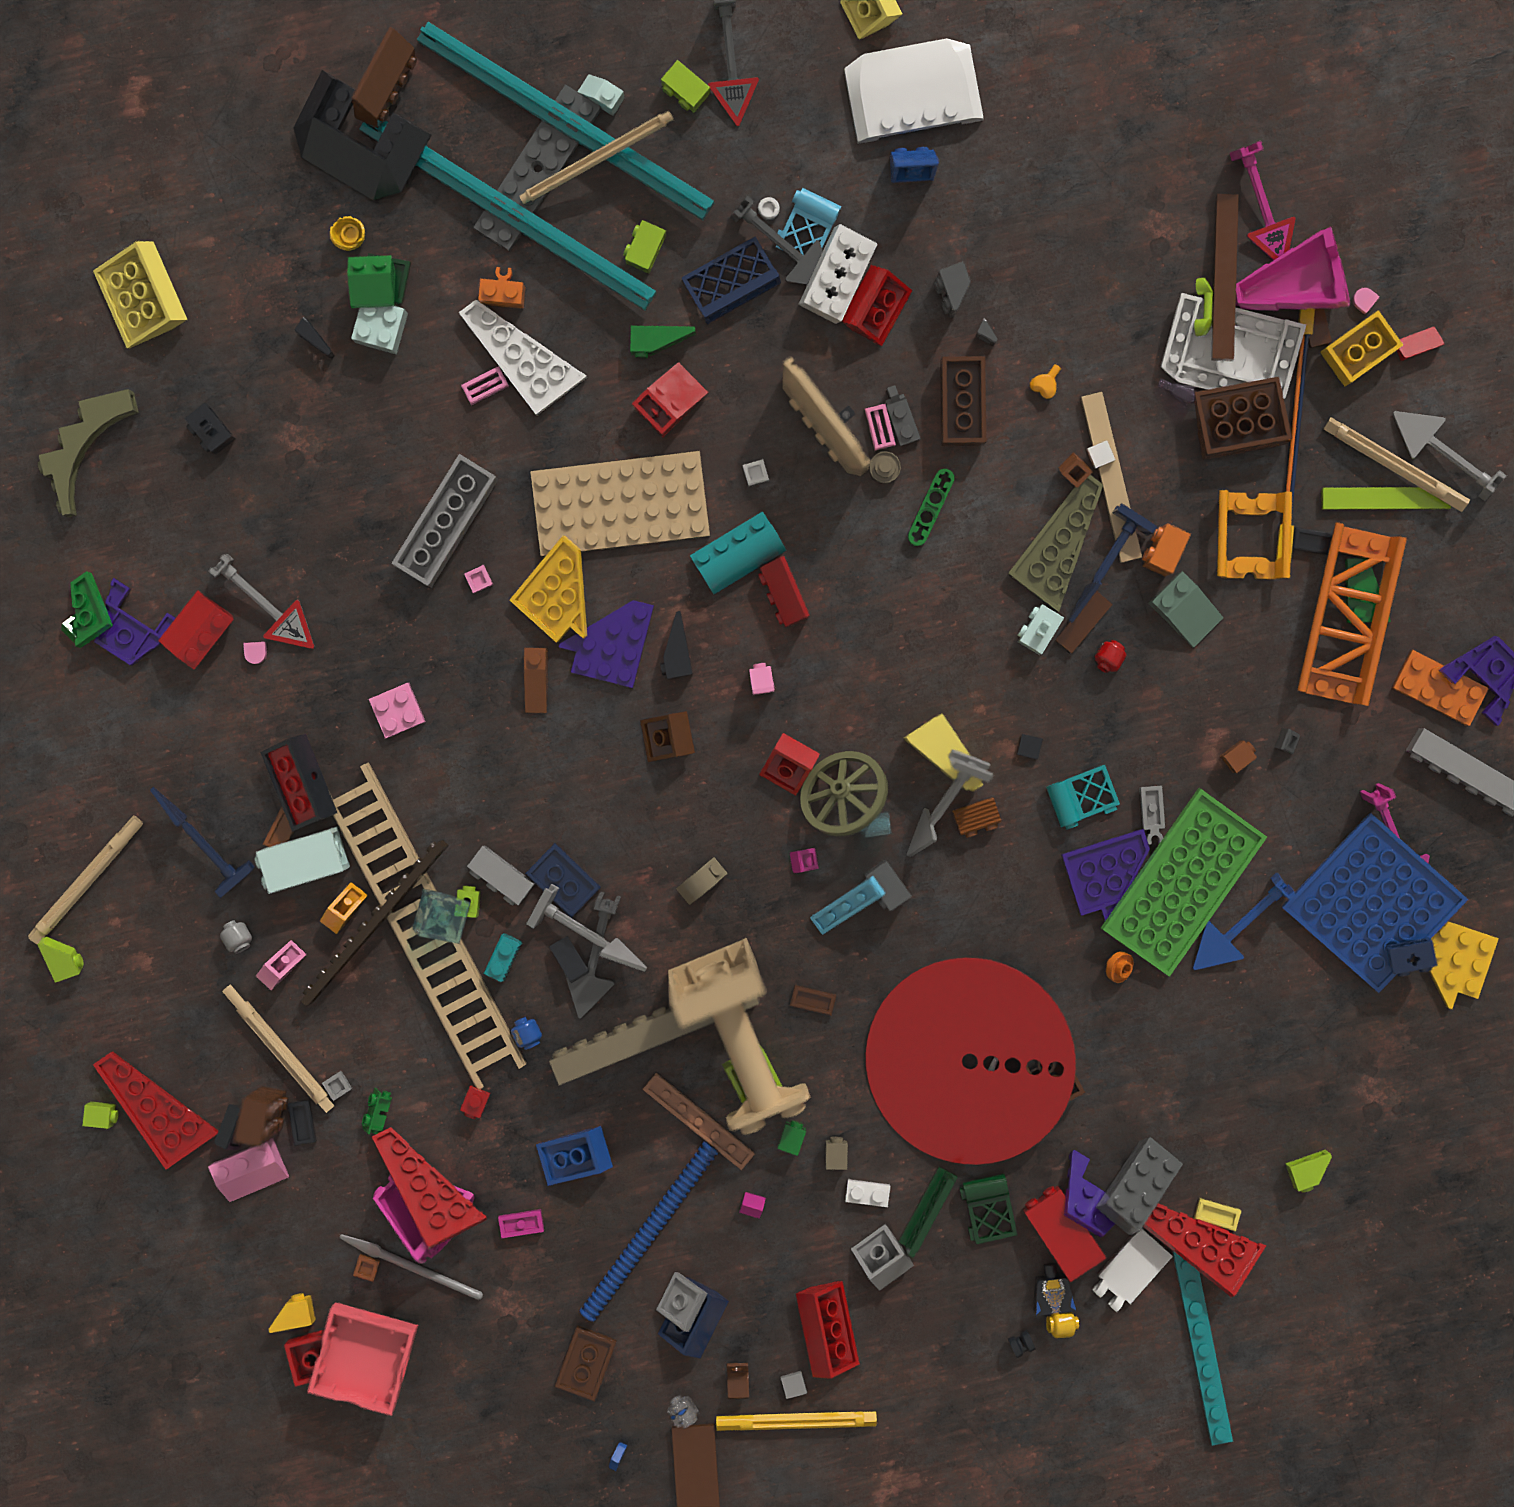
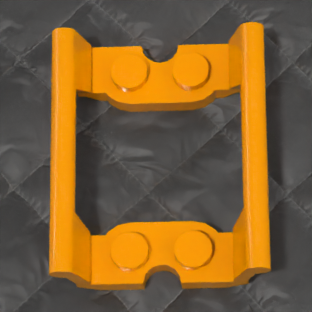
M1219 490L1218 577L1243 579L1246 573H1252L1255 579L1290 578L1292 492L1277 494L1258 493L1255 499H1249L1246 493H1229L1228 490ZM1228 510L1237 515L1261 516L1272 511L1283 513L1282 557L1275 562H1270L1263 557H1236L1231 561H1227Z

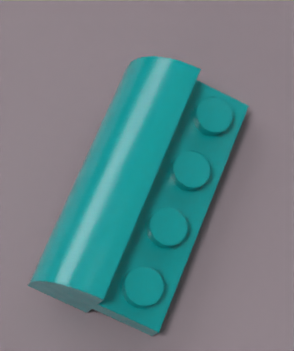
M762 511L691 554L690 557L714 595L782 554L786 549L772 524H770Z

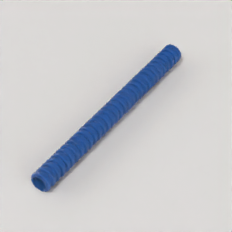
M703 1142V1146L698 1148L699 1152H695V1157L690 1159L691 1163H687V1168L682 1170L683 1174H679V1179H676L674 1181L675 1184L671 1185V1190H667V1195L663 1196V1201H659V1206L655 1207V1212L652 1211V1216L647 1217V1222H644L643 1227L639 1228L640 1232L635 1234L636 1237L631 1239L632 1243H628V1248L623 1250L624 1254L619 1255L620 1259H617L615 1261L616 1264L611 1266L612 1270H608V1275L603 1277L604 1281H600V1286L595 1288L596 1292L593 1291L592 1297H588V1302L584 1303V1308H580L581 1315L587 1320L595 1321L596 1316L600 1315L599 1311H603V1306L608 1304L607 1300L612 1299L611 1295L616 1293L615 1290L620 1288L619 1284H623V1279L628 1277L627 1273H631V1268L636 1266L635 1262H639V1257H642L644 1255L643 1252L647 1251V1246H651V1241L655 1240V1235H659V1230L663 1229V1224L666 1225V1220L671 1219V1214L675 1213V1208H679L678 1204L683 1202L682 1199L687 1197L686 1193H690V1188L695 1186L694 1182L699 1181L698 1177H701L703 1175L702 1172L707 1170L706 1166H710V1161L715 1159L714 1155H718V1150L709 1143Z

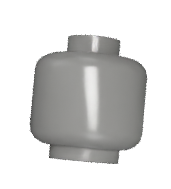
M230 921L223 926L224 930L220 933V938L227 951L237 954L250 947L249 943L252 941V936L245 923Z

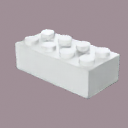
M841 224L835 226L798 305L835 324L842 322L877 243ZM845 251H848V252H849L850 258H848V259L845 258V256H846V254H844ZM835 271H840V278L836 277L837 274L834 273ZM827 290H830V291H831L832 297H830V298L827 297V295H828V293H826Z

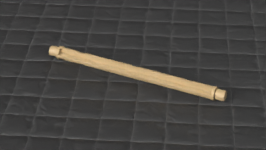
M669 111L662 115L659 114L627 134L527 189L525 193L519 196L523 204L534 201L644 137L667 126L666 124L673 120L672 115Z

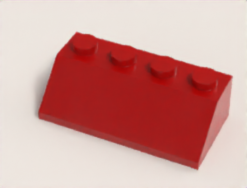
M843 1281L809 1287L796 1293L812 1376L817 1378H833L859 1365Z

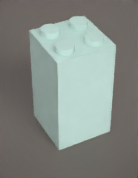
M338 826L257 851V856H255L258 869L261 868L264 876L261 877L264 889H268L269 893L335 874L350 867Z

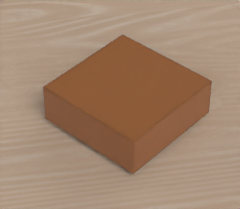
M360 1254L353 1276L374 1282L381 1260Z

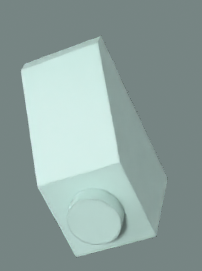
M592 75L587 76L578 90V93L601 106L604 111L614 116L625 99L624 92L605 79Z

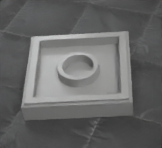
M675 1272L656 1310L680 1329L689 1332L708 1293L682 1274Z

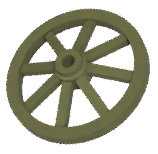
M855 751L833 754L820 761L810 771L804 781L800 796L803 814L815 829L824 834L846 836L856 833L871 824L883 809L888 793L887 779L878 763L866 754ZM847 761H856L864 764L845 780ZM840 763L837 780L834 781L823 773L828 768ZM870 769H873L878 780V784L852 785ZM818 778L831 786L830 789L811 794ZM878 791L875 802L870 809L853 796L854 792ZM830 797L818 817L815 818L810 803ZM850 801L865 815L847 825L845 803ZM838 802L840 826L824 824L823 821L835 803Z

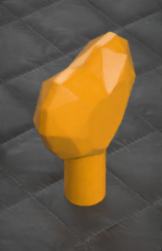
M1054 364L1048 374L1034 377L1030 382L1031 390L1040 392L1045 399L1052 398L1056 393L1055 377L1061 368Z

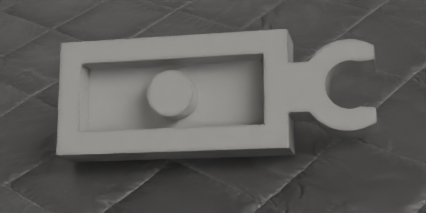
M1162 786L1139 787L1142 829L1149 830L1146 836L1148 844L1152 843L1151 838L1155 835L1158 837V843L1160 844L1163 836L1159 833V829L1165 828Z

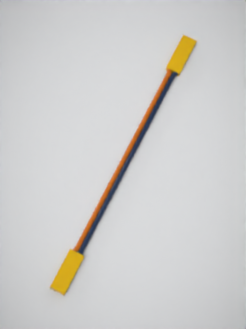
M1309 308L1305 310L1300 309L1298 322L1305 324L1306 328L1298 356L1291 430L1292 439L1290 441L1286 492H1292V511L1308 342L1310 334H1313L1315 309ZM1283 522L1279 525L1276 560L1282 557ZM1291 523V556H1292V545H1293V535H1294V526L1292 525V523Z

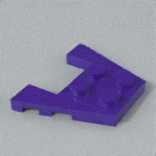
M113 578L109 596L107 595L105 607L113 626L96 637L94 642L133 666L161 644L158 640L174 621L175 617L166 613L156 630L150 629L119 608L131 589Z
M1493 636L1443 666L1439 671L1453 684H1456L1468 669L1472 671L1496 695L1482 713L1494 725L1499 726L1502 721L1501 716L1509 706V698L1514 689V652L1498 636Z
M1072 1150L1069 1154L1070 1168L1067 1175L1069 1182L1066 1189L1064 1215L1097 1236L1102 1237L1115 1225L1113 1221L1096 1208L1106 1192L1082 1178L1090 1159L1076 1150Z

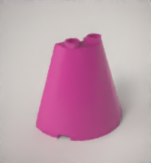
M389 1175L388 1181L390 1182L385 1187L380 1186L375 1191L373 1199L413 1258L418 1263H425L426 1257L432 1259L452 1238L428 1250L395 1183ZM454 1186L462 1196L473 1204L474 1194Z

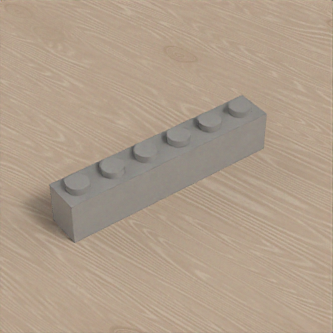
M1425 728L1417 730L1405 750L1411 753L1410 757L1420 763L1422 761L1428 763V768L1439 774L1440 772L1448 775L1447 779L1455 784H1459V782L1466 786L1465 790L1474 795H1477V793L1484 796L1483 800L1493 806L1498 804L1503 807L1502 811L1512 817L1514 816V780Z

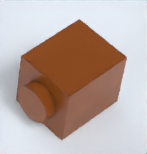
M1074 452L1059 467L1062 475L1077 488L1092 473L1089 466Z
M1245 741L1237 742L1220 756L1232 773H1238L1257 758L1254 754L1256 752L1255 748L1250 742Z

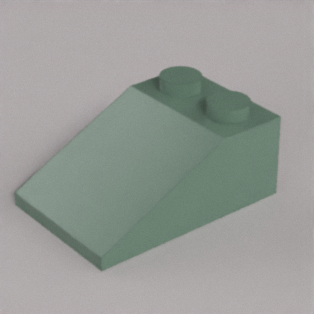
M1183 571L1177 573L1148 602L1193 648L1224 618L1200 588Z

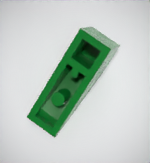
M631 326V355H635V358L639 359L648 358V355L659 353L696 335L695 327Z

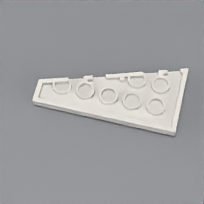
M474 300L459 312L536 416L587 378L585 374L559 358L527 334H524L511 323H508L479 301Z

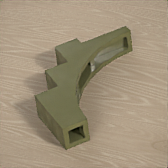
M129 389L78 401L80 406L77 409L78 415L83 422L59 428L58 441L63 449L39 455V471L45 477L53 478L51 485L53 491L57 492L59 500L56 501L57 509L63 516L68 518L77 516L74 500L75 482L79 466L87 450L108 427L123 418L139 413L135 394Z

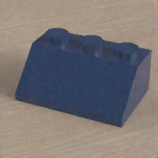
M686 1277L708 1294L689 1332L683 1331L669 1319L665 1318L658 1335L683 1355L701 1359L729 1301L715 1290Z

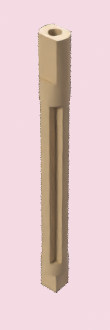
M1332 417L1326 423L1324 430L1458 511L1462 512L1468 505L1470 499L1343 423L1338 422Z
M133 815L36 924L35 928L28 935L31 941L38 945L40 940L49 934L140 829L143 823L139 818Z
M232 985L226 987L222 992L237 1008V1013L315 1104H319L326 1113L335 1105L327 1097L328 1094L252 1005L248 1001L245 1002Z

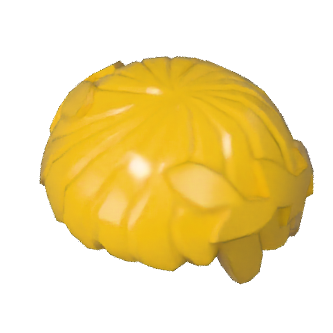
M351 216L340 217L330 228L332 243L344 251L358 248L365 240L364 225L361 221Z

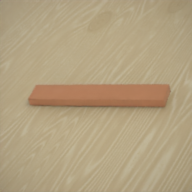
M657 1072L643 1088L647 1094L713 1148L718 1150L740 1170L755 1155V1152Z

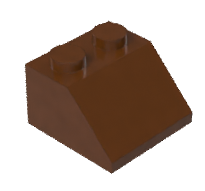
M687 711L640 720L648 762L695 753Z

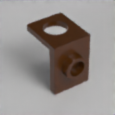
M727 1363L728 1399L749 1398L748 1363Z

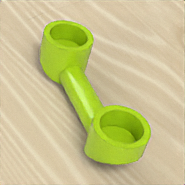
M1197 278L1196 280L1198 296L1204 295L1203 319H1196L1194 324L1197 337L1205 336L1212 326L1213 290L1206 278Z

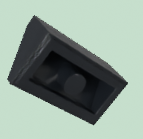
M234 1104L228 1105L215 1139V1144L225 1150H238L241 1143L234 1141L241 1106Z

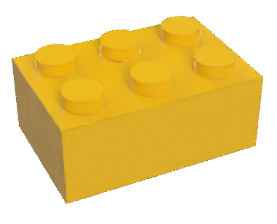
M1378 310L1320 353L1345 387L1402 347L1403 344Z

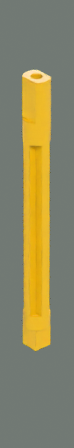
M863 1411L716 1416L717 1431L877 1426L876 1412Z

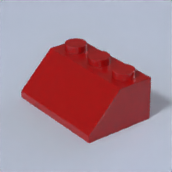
M871 265L852 298L842 323L852 331L882 346L913 290L889 270Z
M782 556L761 567V573L758 576L763 586L767 584L770 591L767 593V597L771 606L775 604L778 612L775 615L779 625L784 624L786 628L809 618L810 615L785 557Z
M197 590L158 641L192 669H195L234 618L233 615Z

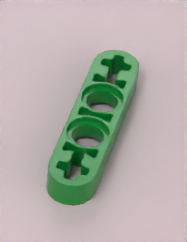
M949 469L939 470L932 481L908 533V541L913 546L923 545L931 532L954 482V474ZM946 473L950 482H945L942 489H946L944 493L941 489L934 488L933 486L934 484L939 486L941 482L939 475L943 476ZM938 492L942 498L941 502L933 504L929 499L930 494ZM925 511L930 512L933 517L930 523L922 522L920 518L921 513ZM916 523L922 527H928V531L922 530L921 537H923V540H918L917 542L913 541L914 537L912 536V533H917L919 527L915 526Z

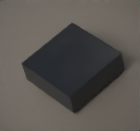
M1021 734L1017 755L1038 759L1043 739Z

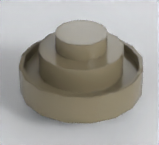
M886 451L876 454L871 459L869 470L872 478L877 482L890 483L899 476L901 465L897 456Z

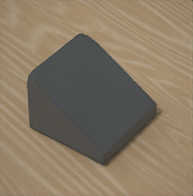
M984 319L975 336L993 346L997 341V337Z

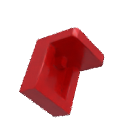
M470 1086L460 1111L465 1112L464 1115L471 1119L481 1118L490 1093Z

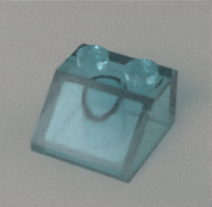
M423 889L412 930L418 936L459 944L470 902L442 892Z

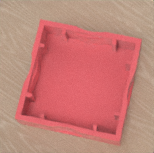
M335 1302L329 1313L323 1335L322 1350L315 1364L308 1392L334 1400L349 1401L363 1408L392 1415L397 1405L418 1325Z

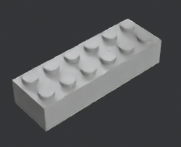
M459 454L392 564L432 588L499 479Z

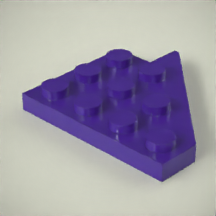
M633 600L587 627L586 638L575 634L560 643L559 648L576 652L571 673L633 688L654 605Z
M1144 829L1061 854L1081 916L1101 910L1104 922L1109 917L1134 881L1150 850Z

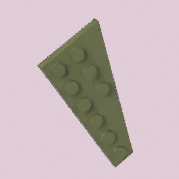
M1091 475L1078 488L1075 486L1008 572V575L1056 612L1060 611L1086 532L1103 488V484Z

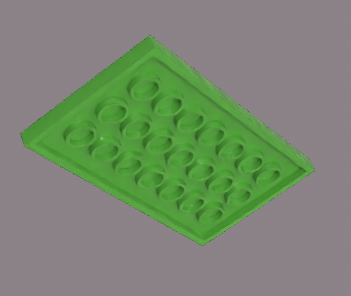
M1198 788L1106 919L1101 929L1170 977L1267 836L1205 791Z

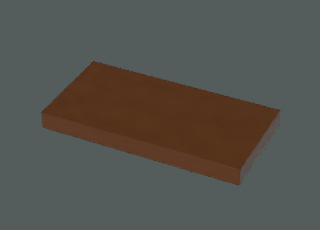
M714 1423L672 1426L677 1507H720Z

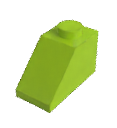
M43 937L40 940L38 947L55 983L80 974L84 961L82 956L77 954L75 948L49 937Z
M1323 1150L1285 1163L1293 1187L1297 1191L1308 1192L1314 1189L1313 1186L1319 1185L1332 1158L1331 1153Z

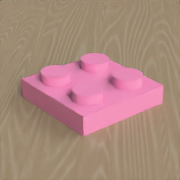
M409 683L369 699L385 738L426 722Z

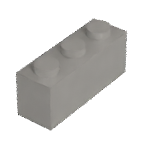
M485 845L481 847L467 866L471 869L469 873L478 880L483 878L488 882L486 884L488 888L494 892L499 890L505 895L503 899L511 905L515 903L517 905L521 904L535 885L533 881Z

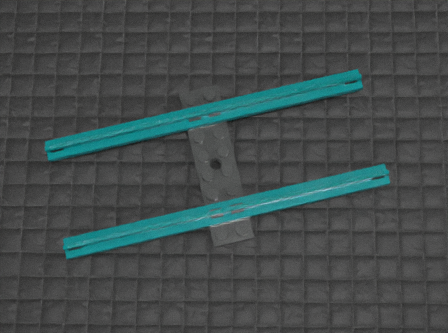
M430 22L425 27L422 26L420 29L421 33L417 38L420 44L537 116L542 121L498 190L493 189L427 146L416 167L483 208L484 212L473 227L474 230L510 252L521 234H524L645 311L657 293L654 289L536 216L535 212L547 193L526 204H523L519 197L527 189L563 170L579 144L595 152L616 140L592 125L602 110L601 106L566 84L554 101ZM363 122L359 129L378 142L388 122H382L379 128H375L376 130L369 127L371 125ZM629 147L606 159L702 221L714 205V200ZM540 165L542 170L538 173L535 172V166ZM693 203H695V204H697L698 206H700L701 208H703V210L700 209L699 207L695 206Z

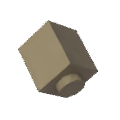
M830 1137V1140H826V1169L847 1170L848 1143L842 1137Z

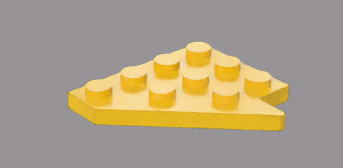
M562 536L510 599L518 609L556 643L562 639L570 628L582 638L587 637L581 549L566 536Z
M1449 921L1431 938L1438 966L1432 967L1429 973L1447 1008L1453 1009L1458 992L1477 999L1479 998L1499 938Z

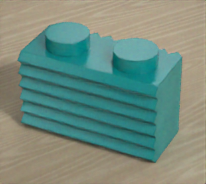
M503 933L483 974L500 982L504 981L517 956L516 953L519 952L518 949L521 948L522 941Z

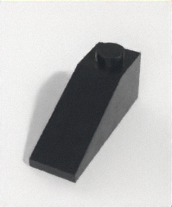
M677 611L663 657L664 663H660L662 675H667V679L693 675L681 611Z

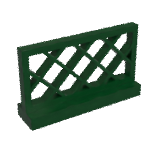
M940 1166L936 1169L898 1240L899 1243L906 1247L907 1254L913 1258L921 1247L958 1178Z

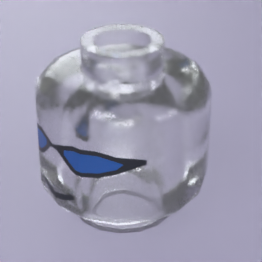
M678 1395L669 1401L671 1406L667 1409V1413L676 1427H683L685 1429L698 1420L697 1415L699 1411L689 1396L681 1397V1395Z

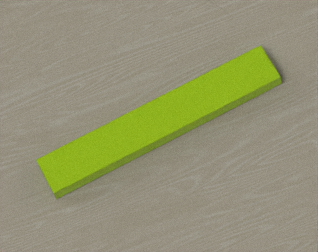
M1420 487L1321 489L1322 510L1451 509L1450 505Z

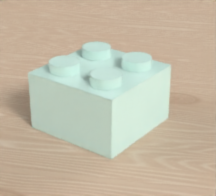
M396 306L360 308L351 339L357 344L397 354L408 313L405 309Z

